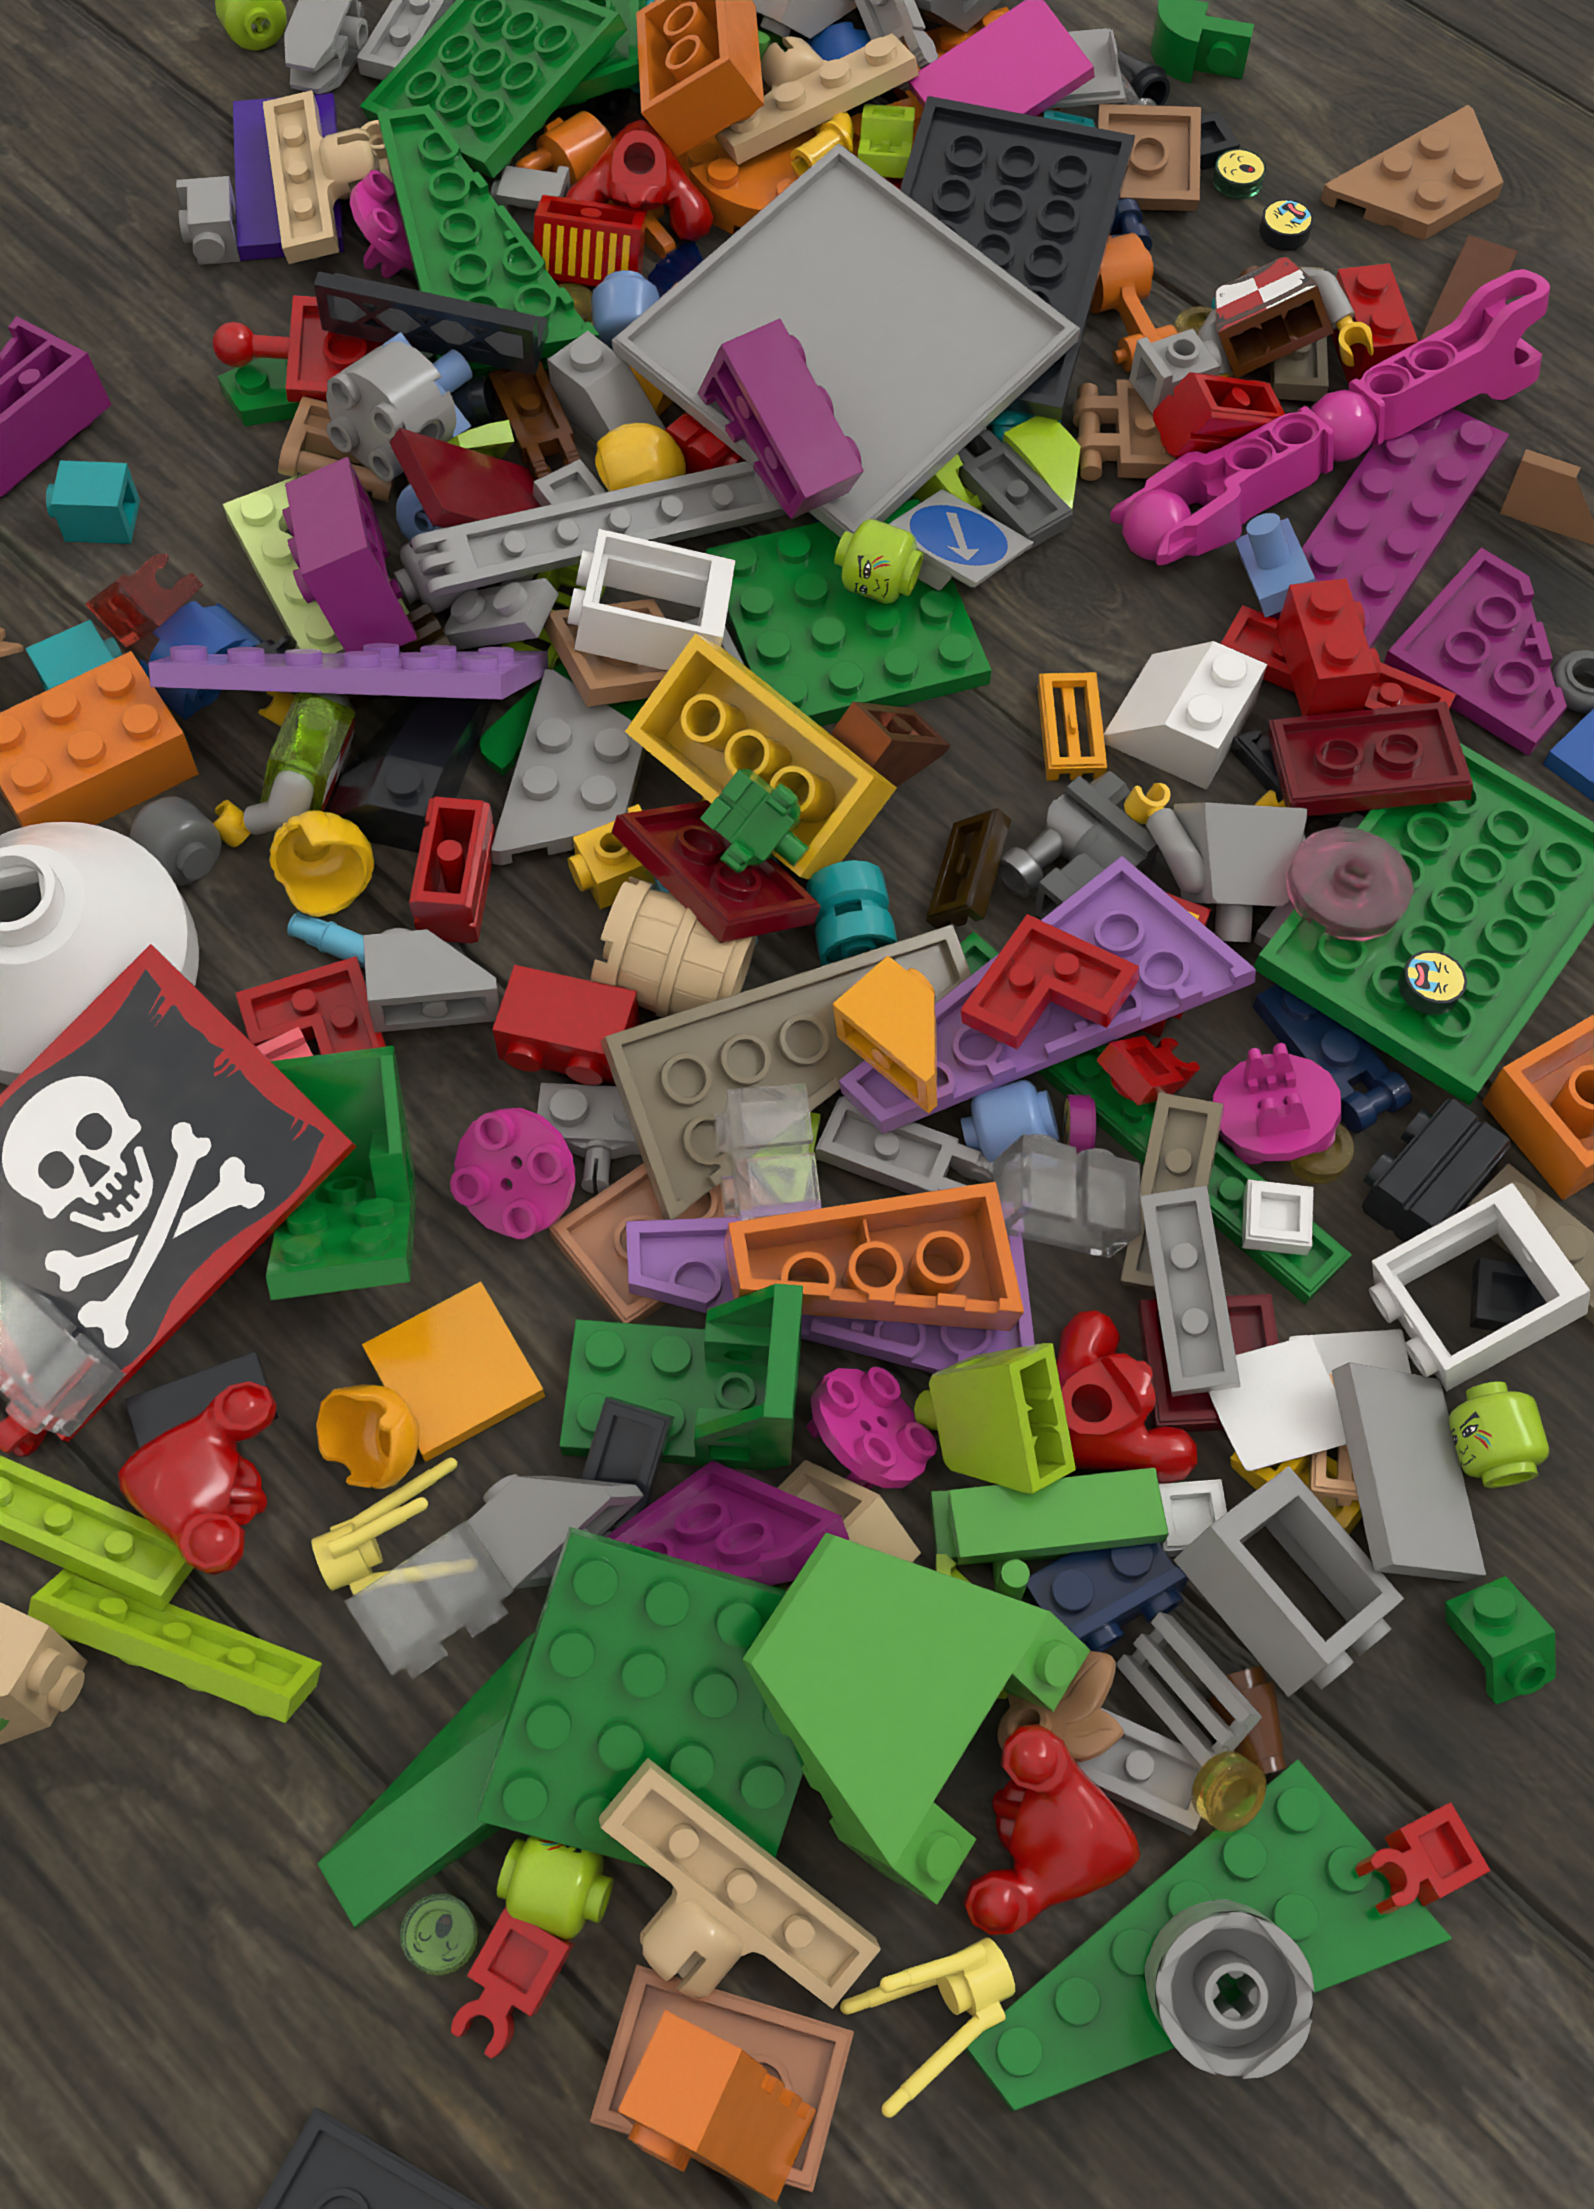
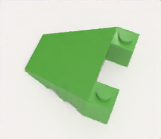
M826 1532L742 1660L781 1733L792 1739L804 1762V1765L801 1767L810 1787L820 1792L833 1816L829 1822L838 1839L883 1876L938 1904L977 1839L934 1803L935 1798L1002 1690L1054 1712L1089 1654L1090 1649L1048 1610Z

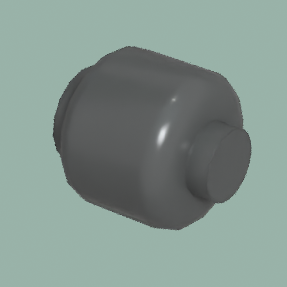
M176 796L163 797L145 805L136 815L129 835L131 840L144 847L160 862L176 887L193 884L205 877L219 859L222 846L220 832L216 826L190 801Z

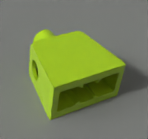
M1041 1343L968 1357L932 1374L929 1381L930 1389L920 1393L916 1400L914 1408L916 1421L928 1430L938 1431L943 1461L951 1471L1023 1493L1034 1494L1076 1470L1053 1343Z

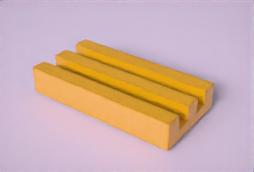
M1097 673L1039 674L1037 690L1046 780L1058 781L1059 774H1069L1070 780H1075L1078 776L1082 777L1083 773H1092L1093 780L1097 779L1107 771ZM1074 687H1083L1091 757H1081ZM1053 688H1060L1067 757H1060Z

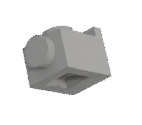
M506 166L501 180H494L491 190L492 198L498 206L503 205L529 240H533L534 214L542 194L565 198L568 190L571 188L569 167L559 166L557 173Z
M229 176L176 180V188L183 209L179 210L181 235L184 243H193V254L197 258L198 264L240 262L237 248L236 202Z
M1193 328L1152 343L1145 337L1137 340L1129 381L1153 414L1154 409L1167 395H1174L1173 389L1189 372L1217 376L1221 368L1220 351L1213 340L1208 339L1202 342Z

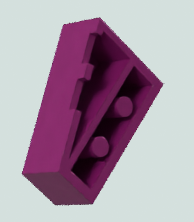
M17 316L8 326L12 337L0 352V497L9 493L17 483L41 463L49 460L59 448L81 430L90 426L94 419L112 405L87 352Z
M779 318L720 345L697 394L705 405L717 402L731 421L725 425L726 433L734 443L744 439L759 458L758 461L754 462L753 469L791 520L849 493L864 472L861 466L862 460L859 449L851 437L844 435L834 417L833 403L829 394L822 386H817L806 366V356L801 343L795 336L789 335L782 320Z
M345 457L285 483L289 507L283 509L282 513L293 536L287 542L291 554L299 567L293 570L296 584L308 604L317 601L345 652L363 651V645L391 643L398 644L400 647L416 640L417 636L413 624L407 618L398 599L403 598L399 582L396 578L389 581L384 559L390 555L373 503L349 458Z

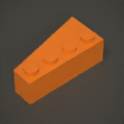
M996 1181L728 1223L724 1249L733 1299L772 1284L803 1286V1315L1011 1331L1024 1313Z
M664 2010L617 2111L633 2125L627 2139L631 2140L642 2151L682 2172L685 2171L690 2158H693L777 2202L817 2110L803 2102L802 2098L795 2092L785 2088V2084L767 2073L768 2070L743 2049Z

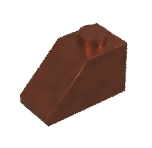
M852 702L830 733L895 787L900 786L943 756L951 746L913 708Z

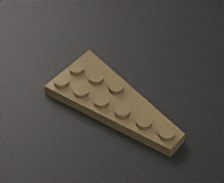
M953 924L605 1036L600 1041L664 1220H673L708 1191L720 1184L741 1165L840 1089L839 1080L864 1061L862 1057L837 1037L832 1004L886 956L891 957L905 970L914 968L922 973L935 991V1004L971 976Z

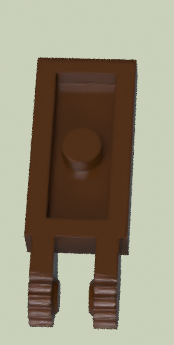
M541 361L539 362L536 375L502 368L487 372L496 403L504 421L509 420L516 448L523 463L528 462L530 473L535 481L551 473L544 457L560 453L564 467L580 459L575 447L573 430Z

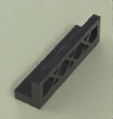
M318 272L314 282L323 331L384 344L401 332L409 344L418 351L443 356L454 349L469 362L536 375L549 334L548 318L338 273L332 275Z

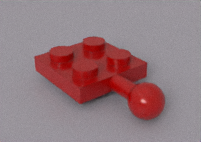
M293 295L290 337L254 335L246 325L239 322H228L216 330L212 341L216 357L229 367L239 368L246 366L254 357L288 360L286 377L288 402H300L302 396L327 402L328 380L384 344L323 331L316 297Z

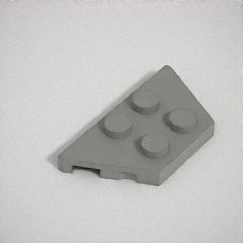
M545 669L492 844L491 855L493 864L512 863L511 854L544 847L547 848L548 855L571 851L574 848L573 837L615 821L616 815L628 813L627 808L632 806L646 754V749L625 732L632 721L607 704L586 707L574 683L554 670Z

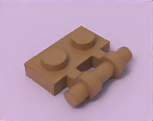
M1116 380L1114 396H1099L1098 387L1093 383H1084L1078 387L1077 400L1072 406L1073 424L1079 430V437L1076 441L1081 446L1078 465H1080L1082 479L1087 481L1099 479L1102 475V463L1105 461H1117L1118 478L1149 479L1176 460L1162 446L1160 433L1152 419L1153 414L1129 380ZM1103 423L1115 424L1116 433H1100V426Z

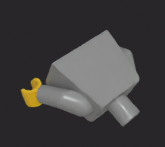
M1154 783L1146 797L1142 792V788L1135 786L1125 800V812L1137 823L1146 824L1160 848L1178 887L1181 889L1182 899L1193 903L1216 904L1215 935L1222 941L1251 942L1253 906L1285 907L1290 900L1291 892L1311 862L1312 855L1304 835L1307 809L1288 808L1285 806L1284 799L1278 803L1276 793L1273 790H1269L1255 805L1207 802L1174 804V810L1164 808L1171 796L1167 785Z

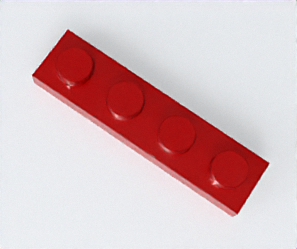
M1242 605L1221 644L1267 664L1263 679L1295 693L1276 631L1279 620L1270 616L1265 618L1263 613ZM1380 662L1379 680L1377 683H1373L1363 710L1435 702H1447L1448 709L1450 710L1456 693Z

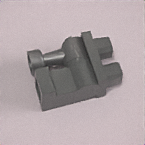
M1111 771L1106 772L1091 783L1078 776L1067 786L1066 794H1063L1057 800H1053L1048 809L1045 829L1026 850L1013 847L1001 856L997 876L1008 890L1021 898L1028 897L1038 888L1035 914L1043 919L1121 856L1146 877L1150 876L1153 873L1156 856L1160 848L1146 824L1137 823L1121 810L1124 807L1126 798L1130 794V790L1124 781ZM1062 855L1070 862L1061 871L1056 867L1043 878L1041 869Z

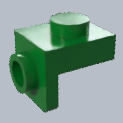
M1506 1576L1445 1601L1446 1622L1485 1667L1486 1693L1495 1704H1501L1519 1695L1532 1694L1555 1678V1630Z

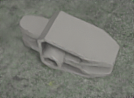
M298 0L284 33L286 67L290 68V87L292 89L306 92L312 90L313 93L322 94L340 87L356 65L357 56L368 39V24L366 19H363L364 12L361 2H358V0Z

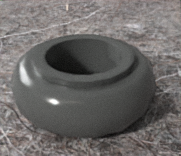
M1572 651L1558 660L1552 668V676L1555 686L1562 688L1567 708L1574 712L1589 714L1594 709V688L1581 685L1574 676H1585L1594 680V651Z

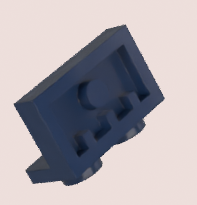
M1160 1543L1069 1553L1029 1577L1024 1593L1031 1605L1050 1611L1090 1651L1103 1652L1125 1636L1120 1628L1142 1614L1147 1622L1151 1623L1159 1612L1168 1614L1184 1601L1180 1592L1183 1591L1189 1578L1178 1565L1174 1566Z

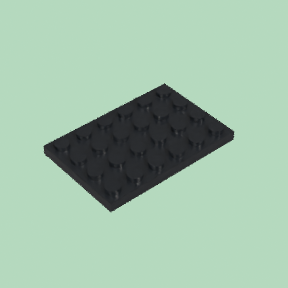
M927 96L900 191L1080 328L1078 342L1006 408L1007 410L1061 420L1131 159L1135 135Z

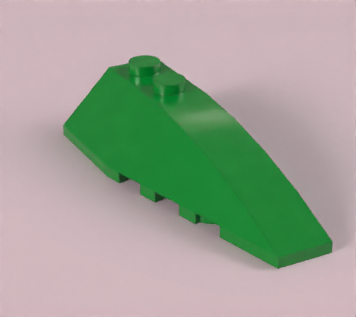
M534 1633L525 1639L317 1863L354 1928L357 1929L502 1829V1827L477 1821V1808Z

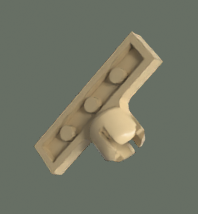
M893 33L885 37L875 38L869 41L866 46L840 59L831 61L823 60L803 39L784 37L782 40L784 46L788 49L786 52L777 43L773 42L768 46L761 58L762 79L765 81L762 84L768 93L764 96V106L757 109L747 120L735 122L715 134V137L739 165L830 120L835 114L844 113L919 76L916 57Z
M312 90L264 101L263 109L281 243L288 264L339 253L333 210L334 202L337 199H350L352 189L371 170L380 171L378 156L369 143L366 142L371 137L366 130L354 128L328 134L323 138L319 109Z
M649 1758L645 1760L599 1816L601 1829L673 1885L672 1895L641 1931L640 1942L643 1945V1956L653 1970L665 1981H668L678 1973L683 1980L676 1987V1990L691 1998L709 1996L741 1956L755 1952L767 1957L833 2009L881 1950L876 1937Z

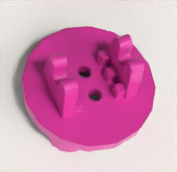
M371 170L352 189L349 203L355 222L365 238L371 243L363 257L364 267L372 269L378 263H382L381 274L384 278H390L403 267L414 271L393 183L382 172Z
M1283 1043L1274 1046L1273 1054L1261 1055V1051L1258 1048L1249 1050L1247 1060L1240 1062L1225 1074L1213 1094V1102L1223 1103L1224 1105L1219 1134L1223 1141L1233 1148V1153L1244 1163L1259 1164L1264 1161H1291L1311 1153L1325 1151L1333 1145L1336 1139L1335 1131L1341 1120L1340 1089L1328 1071L1310 1059L1288 1054L1286 1045Z
M523 1108L497 1109L485 1113L473 1121L460 1139L454 1162L455 1172L451 1176L450 1188L454 1198L460 1204L467 1206L469 1212L486 1228L508 1237L525 1239L557 1223L569 1207L576 1182V1167L573 1163V1156L562 1134L543 1116ZM517 1157L522 1160V1166L518 1164ZM507 1179L512 1182V1188L508 1186Z
M872 1367L866 1373L858 1369L837 1368L825 1375L816 1384L811 1396L813 1419L806 1427L813 1438L821 1436L823 1442L840 1463L852 1471L845 1479L862 1487L864 1486L866 1489H871L875 1485L882 1488H904L924 1472L927 1461L936 1454L937 1444L932 1433L926 1427L917 1423L914 1412L900 1397L901 1389L897 1380L888 1371L880 1367Z

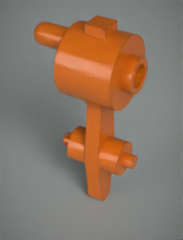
M581 111L564 122L559 117L544 126V134L538 137L536 150L518 160L515 167L557 173L559 166L569 167L570 184L572 187L594 165L612 141V137L606 127L596 117L586 111ZM611 199L606 203L616 205ZM663 205L655 210H647L644 242L661 258H665L676 251L674 239L657 220L664 215Z
M1128 233L1113 238L1110 236L1090 309L1095 314L1110 309H1116L1120 313L1129 336L1119 339L1118 350L1113 351V360L1115 364L1121 363L1127 372H1130L1132 368L1137 340L1147 337L1152 343L1178 334L1175 327L1171 324L1155 328L1140 302L1147 299L1150 294L1154 267L1149 251L1135 233Z

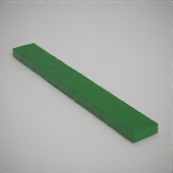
M975 932L960 943L971 975L999 954ZM1106 1044L1037 1071L1038 1074L1065 1097L1066 1095H1090L1095 1102L1096 1124L1144 1165L1157 1101L1138 1106L1134 1101L1125 1098L1117 1092L1111 1083V1076L1096 1061L1107 1047ZM1218 1141L1208 1189L1214 1227L1306 1305L1348 1263L1352 1254L1315 1222H1312V1247L1307 1256L1242 1248L1244 1188L1248 1180H1265Z

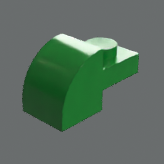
M1158 0L1151 41V55L1156 65L1161 66L1166 74L1172 78L1190 84L1194 71L1243 79L1254 24L1206 16L1209 2L1198 0Z

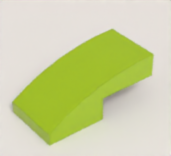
M864 104L858 158L882 177H904L912 150L915 107Z

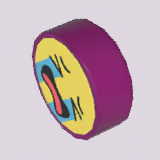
M1066 1095L1063 1116L1065 1158H1090V1155H1093L1096 1135L1094 1099L1090 1095Z

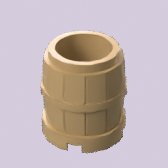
M631 876L629 877V882L624 881L614 900L600 939L606 941L603 959L608 961L605 963L595 959L591 981L637 991L638 1006L656 1012V1016L664 1018L741 993L753 956L757 936L719 943L697 920L694 913L689 908L686 909L671 893L655 890V884Z

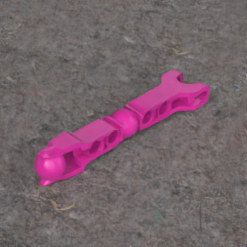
M1520 269L1508 272L1484 284L1470 297L1459 316L1451 324L1371 367L1364 373L1362 379L1358 380L1356 378L1349 382V390L1344 389L1327 393L1311 409L1304 406L1298 409V412L1282 415L1228 445L1207 454L1199 451L1185 453L1147 479L1145 488L1116 504L1110 512L1111 522L1122 525V534L1131 552L1143 559L1156 562L1157 565L1169 564L1185 555L1198 556L1239 539L1242 533V525L1250 518L1310 486L1318 479L1320 473L1327 474L1333 470V462L1338 463L1356 459L1370 447L1371 443L1374 446H1378L1384 440L1397 438L1481 393L1487 394L1496 400L1510 398L1532 385L1540 375L1542 353L1520 337L1528 327L1545 315L1550 292L1548 281L1536 273ZM1526 295L1506 305V301L1510 298ZM1199 503L1204 507L1191 514L1188 505Z

